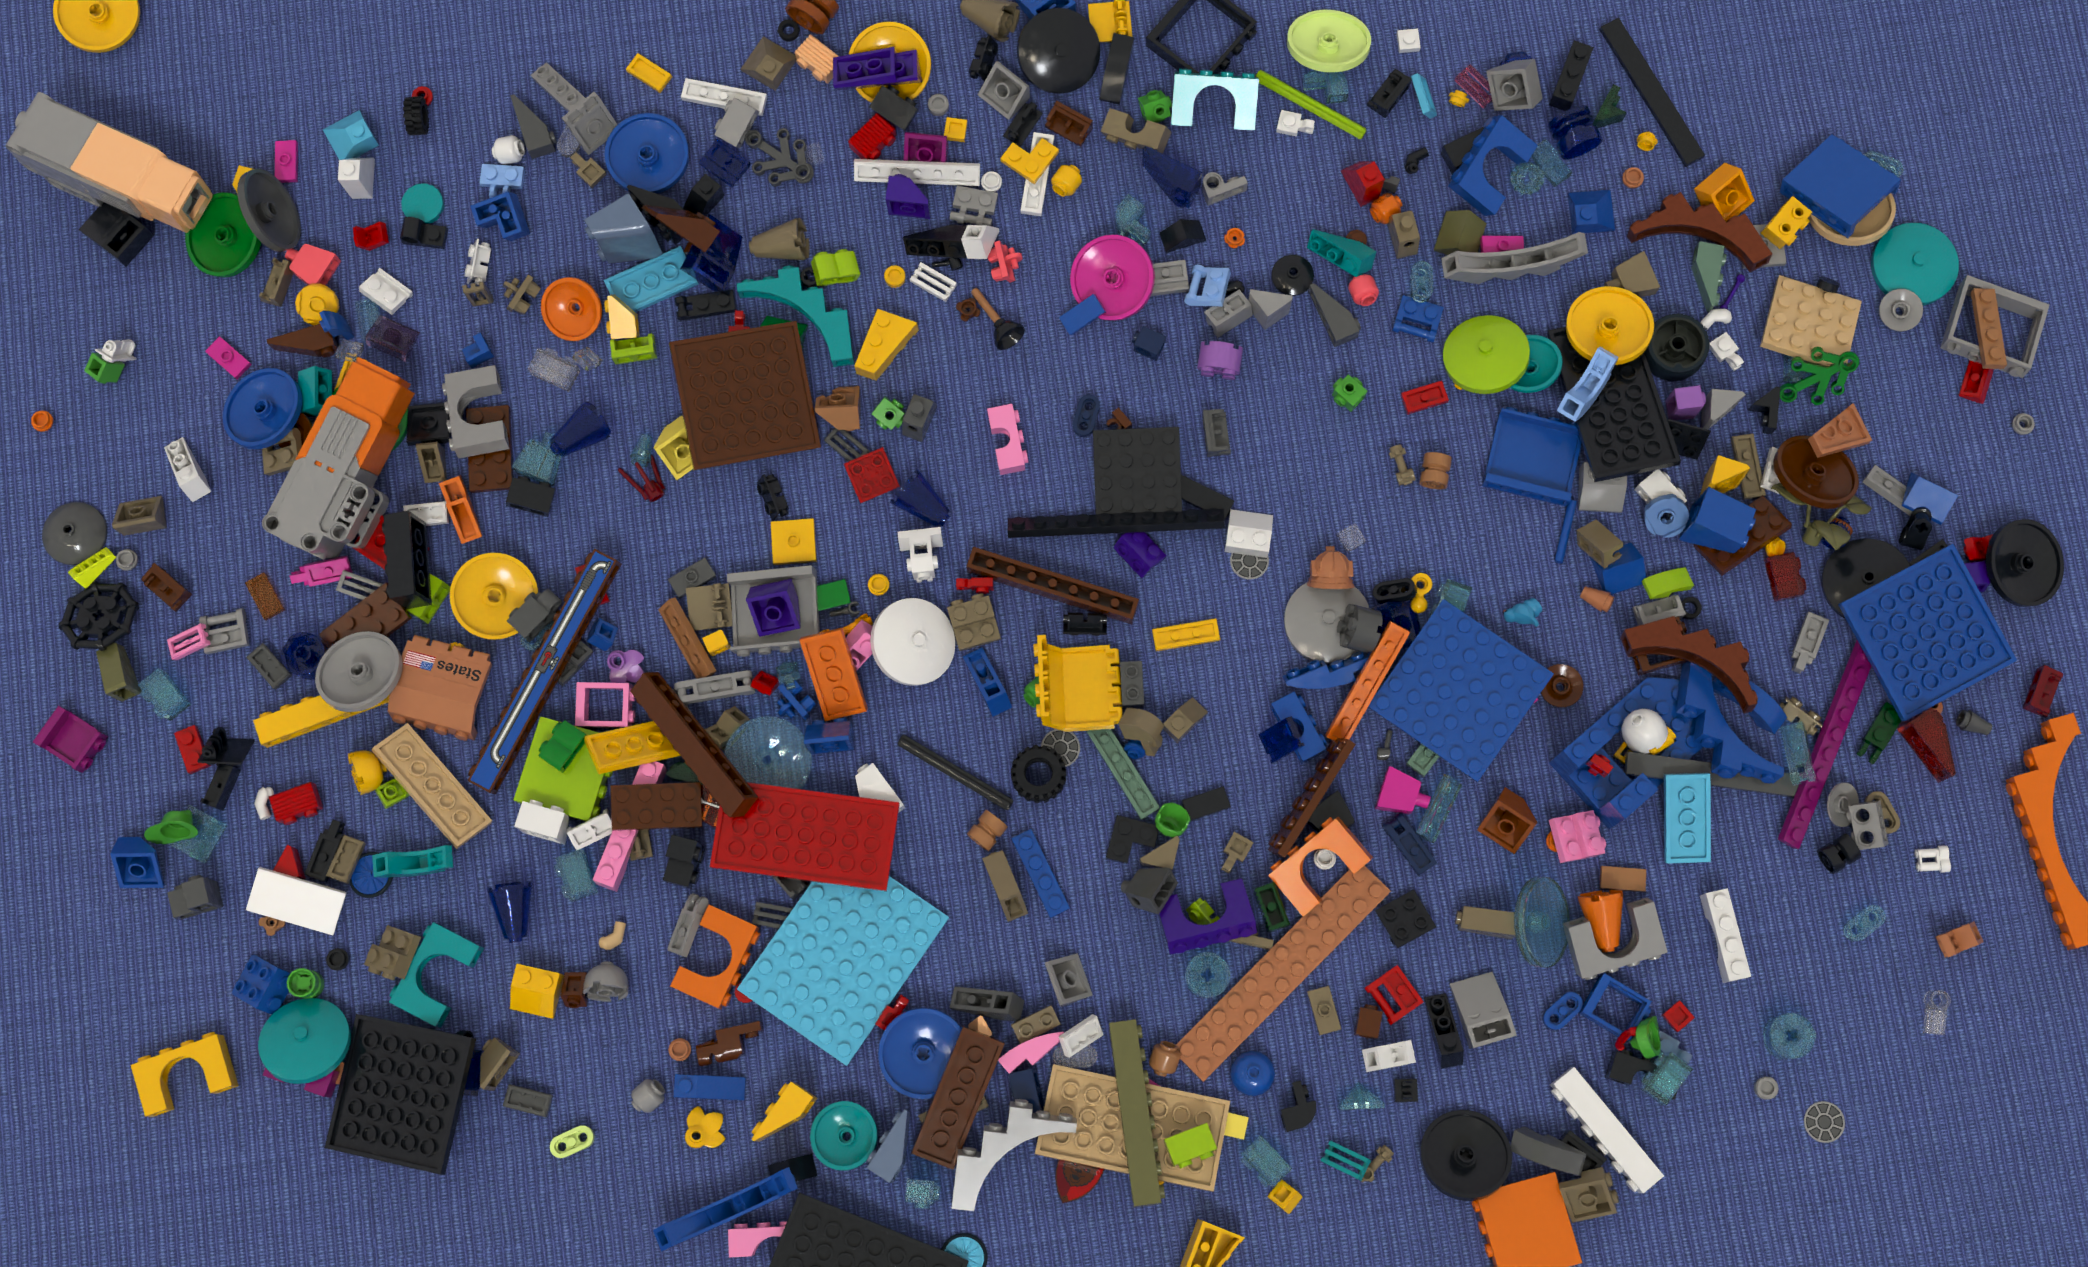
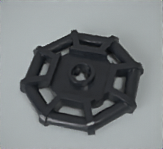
M95 581L88 588L67 599L68 604L62 621L59 622L58 626L70 641L72 648L76 650L85 648L104 651L109 645L132 632L130 629L136 611L139 610V603L133 599L125 584H107ZM101 592H114L111 597L101 596ZM122 597L126 605L120 607L117 602ZM76 608L79 612L76 620H72ZM99 614L104 615L103 617H100L99 620L96 619V617ZM124 614H126L123 624H121ZM80 628L82 633L77 636L73 629ZM111 630L115 631L110 635L108 634V632ZM88 638H98L97 640H88Z

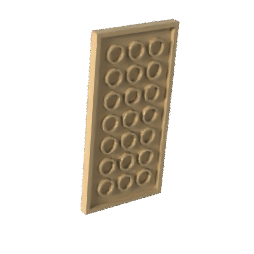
M1053 1064L1044 1111H1048L1050 1115L1059 1116L1060 1113L1073 1115V1118L1077 1119L1076 1133L1057 1132L1038 1136L1035 1155L1129 1174L1116 1077ZM1145 1084L1146 1093L1150 1092L1152 1106L1148 1107L1149 1116L1154 1115L1155 1129H1151L1152 1138H1157L1159 1152H1155L1156 1162L1160 1161L1162 1175H1158V1181L1214 1192L1230 1101ZM1207 1123L1217 1150L1213 1151L1214 1156L1202 1161L1200 1157L1191 1160L1192 1165L1182 1169L1179 1168V1165L1173 1167L1164 1144V1139Z

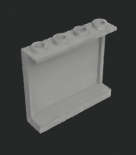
M812 565L727 574V582L731 585L733 647H730V650L737 654V656L746 657L750 656V653L758 652L760 655H768L774 650H780L781 653H789L795 648H801L802 650L800 638L820 632L817 570ZM792 579L799 601L801 628L759 637L746 602L750 587Z

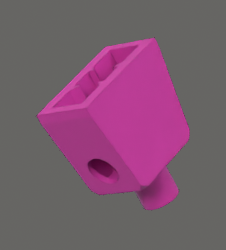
M1389 766L1375 809L1411 814L1415 805L1427 809L1431 796L1419 793L1422 782Z

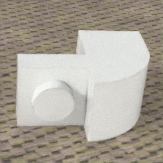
M1411 1040L1362 1050L1366 1072L1416 1063Z

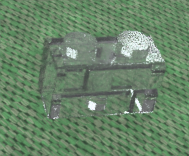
M538 348L528 366L529 373L569 392L580 373V369L576 365L577 362L568 356H565L564 359L557 356L558 353L550 348H546V350Z

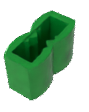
M566 720L556 724L552 730V738L542 743L539 748L540 754L538 755L561 773L568 768L576 754L584 746V738L587 736Z

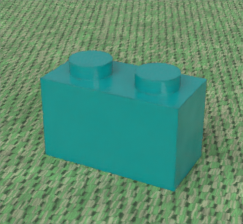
M313 366L298 371V385L302 392V413L315 417L319 415L326 399L332 395V370Z

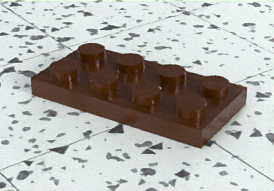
M509 405L466 409V422L469 424L480 425L503 420L509 441V449L468 457L469 491L471 493L509 490L513 478V458Z
M1763 495L1748 505L1756 509L1753 517L1756 521L1752 529L1747 533L1749 540L1744 548H1740L1735 553H1730L1694 544V548L1721 576L1792 528V523Z
M384 583L319 635L329 649L340 639L358 632H376L388 637L411 620L412 617L406 608L389 599L386 592L388 583Z
M700 782L610 786L612 831L702 827Z

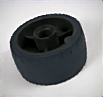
M1674 313L1666 315L1654 323L1651 342L1644 351L1651 373L1654 376L1665 381H1681L1689 378L1701 368L1708 356L1710 342L1706 329L1698 320L1686 314ZM1672 343L1678 344L1681 349H1676Z

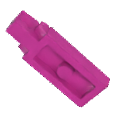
M347 555L305 564L299 567V571L291 572L289 577L292 584L304 582L305 586L309 585L311 587L339 581L343 570L352 573V569Z

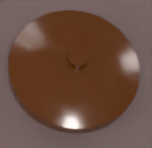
M1799 435L1784 441L1775 453L1773 462L1779 481L1789 493L1806 504L1823 509L1842 507L1852 499L1859 486V477L1854 464L1843 451L1817 458L1808 440L1811 436Z

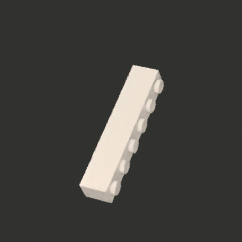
M1575 1067L1569 1068L1550 1084L1553 1088L1551 1093L1559 1102L1563 1100L1567 1105L1566 1111L1574 1120L1577 1118L1581 1122L1582 1131L1589 1138L1592 1136L1597 1142L1596 1148L1602 1155H1608L1613 1161L1610 1163L1613 1169L1618 1174L1622 1173L1627 1178L1626 1184L1634 1193L1636 1191L1638 1193H1645L1664 1177Z

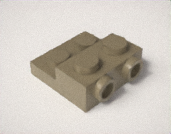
M983 593L976 594L971 597V601L963 602L962 599L952 601L950 603L951 606L947 607L959 652L1001 640L989 595L984 597Z
M387 925L379 946L371 945L364 965L369 967V972L377 975L382 973V977L394 981L395 977L405 980L421 937Z
M1603 1167L1582 1171L1581 1178L1559 1183V1189L1572 1223L1617 1213L1616 1203H1619V1197L1616 1189L1611 1190L1610 1186H1613L1610 1172L1605 1173Z

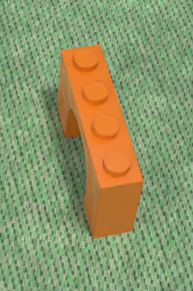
M1339 816L1334 820L1331 817L1321 824L1323 829L1318 834L1313 831L1304 839L1305 845L1301 848L1296 845L1288 852L1289 858L1286 861L1282 862L1279 860L1270 867L1272 872L1268 876L1302 916L1306 915L1322 901L1303 874V862L1309 852L1316 849L1333 851L1353 874L1373 858Z
M708 905L699 925L727 939L732 950L730 964L725 971L713 977L701 976L679 966L670 987L722 1010L723 1006L727 1007L732 997V994H730L733 985L737 986L741 978L739 971L742 965L746 966L751 956L749 950L752 944L756 945L761 933L758 932L759 927Z

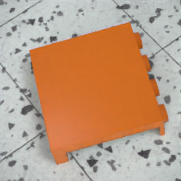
M1555 1172L1545 1173L1541 1176L1501 1186L1500 1189L1487 1198L1471 1201L1475 1213H1479L1481 1221H1478V1227L1481 1235L1486 1237L1487 1244H1484L1488 1258L1492 1257L1493 1267H1569L1582 1263Z

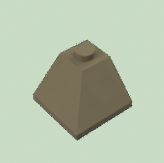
M763 36L741 67V71L776 91L797 59L793 53Z
M495 1037L492 1040L489 1039L482 1048L484 1052L481 1055L480 1087L483 1090L494 1091L520 1055L518 1051Z

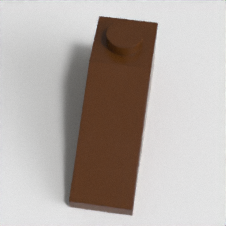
M320 324L266 339L267 344L277 351L316 357H330L335 352L340 351L337 337H333L329 332L325 333Z

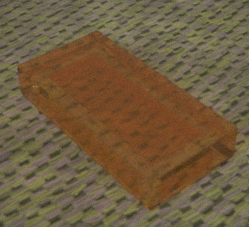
M263 572L245 582L264 620L267 621L285 611L266 573Z

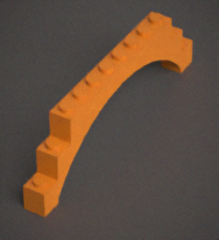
M2074 713L2041 723V734L2047 740V744L2023 751V760L2026 767L2030 769V772L2006 779V790L2014 801V812L2022 823V834L2030 845V856L2035 860L2038 867V878L2044 884L2046 900L2051 903L2054 922L2059 925L2061 931L2060 938L2063 945L2067 947V950L2088 945V902L2074 884L2062 860L2053 822V796L2059 767L2074 737L2081 734Z

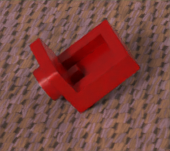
M380 221L366 228L359 226L352 228L356 247L371 251L389 243L386 223Z
M1993 534L1982 538L1970 537L1964 539V552L1969 560H1986L1987 547Z

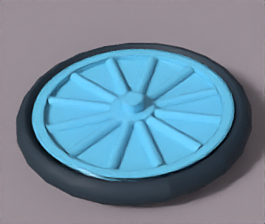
M969 1233L955 1234L946 1240L941 1248L944 1251L969 1260L967 1267H986L988 1255L986 1247L975 1235Z

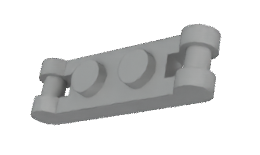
M750 670L680 681L674 684L675 691L678 692V697L685 706L691 703L739 695H751L756 692L755 688L750 687L751 679L753 678L752 671ZM736 681H743V686L737 687ZM693 689V694L687 695L686 690Z

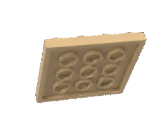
M1779 275L1776 280L1760 347L1791 357H1801L1804 361L1829 367L1834 363L1824 360L1819 362L1812 360L1811 350L1814 347H1821L1824 352L1836 355L1850 351L1862 301L1838 293L1827 292L1816 286ZM1816 352L1814 356H1820L1822 353Z

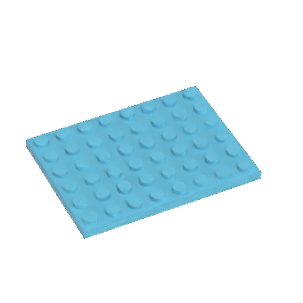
M890 876L887 892L811 882L737 990L848 1066L875 1027V1022L886 1005H890L949 917Z

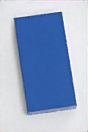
M1092 294L1060 316L1059 319L1069 335L1072 336L1106 313L1097 296Z

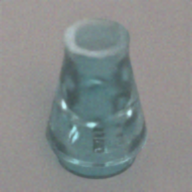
M640 435L630 455L633 465L638 462L641 467H647L648 463L651 462L653 437L650 435Z

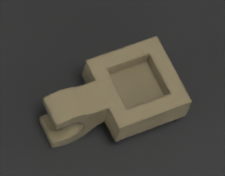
M576 152L570 157L572 163L579 168L576 171L577 175L591 188L607 175L606 171L592 158L586 162Z
M1234 832L1223 851L1229 856L1221 870L1229 874L1236 860L1243 863L1254 842Z

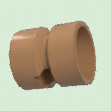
M1438 452L1425 453L1422 464L1425 471L1421 472L1419 484L1430 489H1446L1449 475L1446 472L1450 471L1451 456Z
M985 810L978 818L979 824H974L967 832V836L989 852L996 843L995 838L1001 837L1008 826L991 812Z

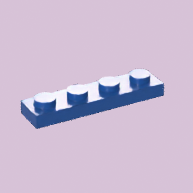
M1030 829L1011 838L1050 919L1069 910L1070 907L1032 830Z

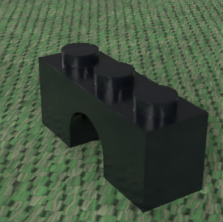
M1575 40L1573 41L1549 106L1569 112L1594 47Z
M1624 1049L1619 1052H1612L1605 1078L1624 1085H1631L1634 1075L1638 1071H1642L1650 1078L1651 1084L1648 1093L1668 1100H1675L1683 1073L1677 1072V1067L1664 1063L1663 1067L1654 1064L1655 1060L1651 1058L1646 1059L1642 1056L1639 1059L1633 1057V1052Z

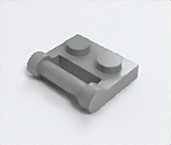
M244 608L236 609V612L199 618L201 624H206L204 631L208 632L206 639L210 640V645L203 648L205 654L208 655L250 646ZM237 620V625L210 630L211 625Z

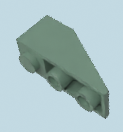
M1699 241L1694 248L1691 269L1707 312H1710L1719 303L1720 294L1717 293V290L1723 281V274L1720 272L1721 266L1724 267L1727 254H1724L1725 246Z

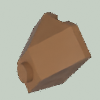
M860 386L837 387L832 390L831 395L817 397L815 412L838 430L853 431L860 429Z

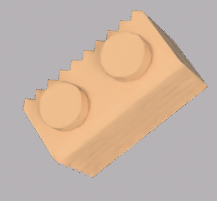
M810 34L795 51L796 62L801 68H807L812 71L815 79L820 82L823 80L828 84L833 79V58L839 56Z

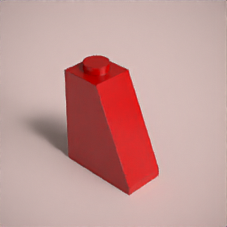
M1359 161L1341 170L1360 207L1380 197L1385 179L1375 161Z

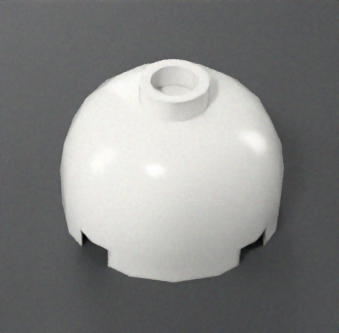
M1650 709L1634 710L1624 719L1621 728L1624 742L1631 751L1647 754L1650 753L1649 750L1655 747L1656 749L1660 748L1668 736L1665 721L1657 712Z

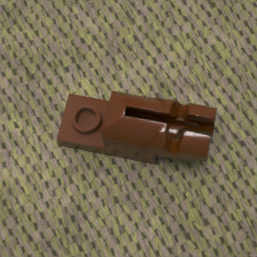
M757 1021L715 1030L717 1040L711 1039L696 1045L699 1066L712 1064L713 1055L718 1063L741 1057L745 1054L742 1036L745 1035L746 1039L759 1036L758 1032L764 1031L762 1022Z

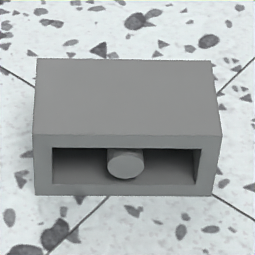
M734 97L733 100H729L724 109L726 113L723 119L720 118L717 121L714 135L737 148H741L746 133L750 131L760 111Z

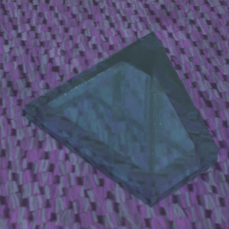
M1359 1082L1337 1105L1338 1110L1385 1108V1103Z

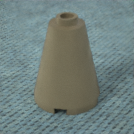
M962 0L960 4L963 16L1000 42H1005L1009 39V37H1006L1009 32L1014 33L1020 15V10L1016 9V6H1019L1018 3L1010 0Z
M795 218L753 236L749 242L751 254H754L757 258L806 260V258H809L810 244L809 238L805 239L804 232L807 229L803 220Z

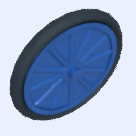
M378 852L362 854L349 881L352 890L361 897H377L383 894L392 883L393 877H374L372 855L379 854Z

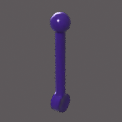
M1740 274L1736 277V283L1725 303L1720 306V309L1728 310V304L1736 290L1745 281L1744 275Z

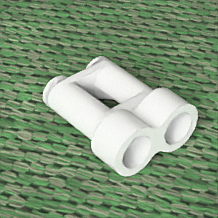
M1947 845L1937 846V848L1915 849V858L1918 860V863H1916L1917 872L1939 870L1940 873L1951 871L1949 848ZM1922 858H1935V862H1922Z

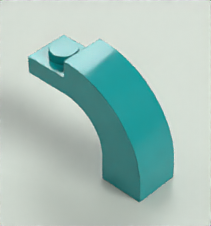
M444 845L421 851L383 852L372 855L374 877L419 876L444 872L445 869L453 868L452 845Z

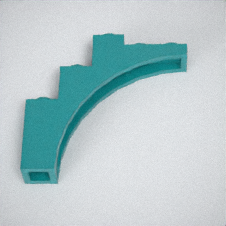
M785 266L783 269H779V278L768 276L764 277L763 280L754 281L753 279H746L742 283H736L740 298L774 300L802 313L824 337L829 348L833 367L854 365L847 309L834 308L827 312L823 288L809 287L803 291L799 267Z

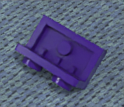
M1145 532L1125 533L1114 545L1117 553L1141 578L1145 577L1149 570L1166 558L1164 552Z

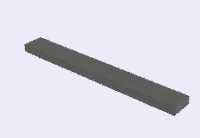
M1626 752L1624 773L1626 775L1639 776L1641 773H1644L1647 778L1664 780V774L1710 773L1711 786L1788 797L1795 796L1800 784V775L1784 773V776L1775 783H1764L1760 779L1745 777L1740 773L1736 774L1733 778H1722L1718 774L1711 772L1712 763L1636 752Z

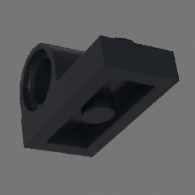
M404 217L400 239L403 244L445 249L448 228L446 226L425 224L422 220L415 217Z

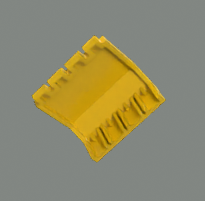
M1037 635V643L1033 644L1034 657H1038V663L1034 664L1035 677H1039V684H1035L1036 697H1040V704H1036L1037 717H1041L1042 725L1065 732L1115 729L1114 724H1118L1123 716L1122 707H1119L1122 705L1121 687L1118 686L1121 684L1120 667L1117 666L1120 664L1119 649H1110V645L1060 648L1048 644L1046 635Z

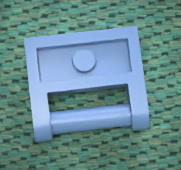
M1194 265L1189 293L1186 294L1184 302L1189 306L1223 307L1231 275L1230 269ZM1201 278H1206L1202 296H1197Z

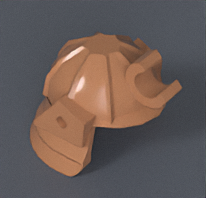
M1326 546L1325 552L1318 555L1315 560H1311V576L1308 578L1307 586L1321 589H1349L1355 587L1351 578L1353 577V561H1349L1344 554L1335 551L1334 546Z

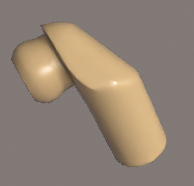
M615 921L613 933L599 939L600 948L611 950L620 945L623 941L626 923Z

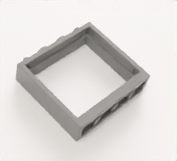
M1967 275L1958 287L1940 348L1951 354L1968 358L1970 361L1982 363L1978 345L1953 337L1965 296L1971 297V291L1974 288L1995 289L1998 307L2033 319L2021 361L2006 356L2007 366L2004 369H1998L2009 373L2011 376L2023 378L2032 368L2049 304Z

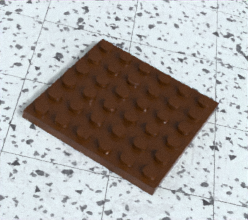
M797 321L669 342L693 471L821 448Z

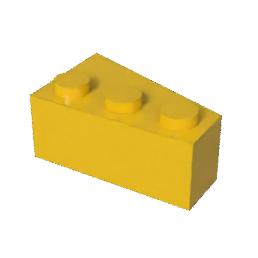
M877 309L854 365L856 374L877 381L893 362L896 355L905 348L907 342L919 331L917 322Z

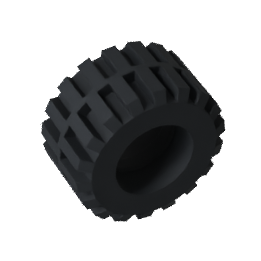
M1033 745L1032 748H1024L1022 753L1019 752L1017 754V758L1012 763L1011 779L1018 794L1027 801H1035V803H1040V801L1045 803L1051 798H1056L1057 794L1063 790L1066 782V766L1060 754L1058 755L1056 750L1053 748L1049 749L1045 745L1042 747ZM1036 762L1047 764L1052 771L1051 780L1042 786L1032 785L1026 779L1027 768Z

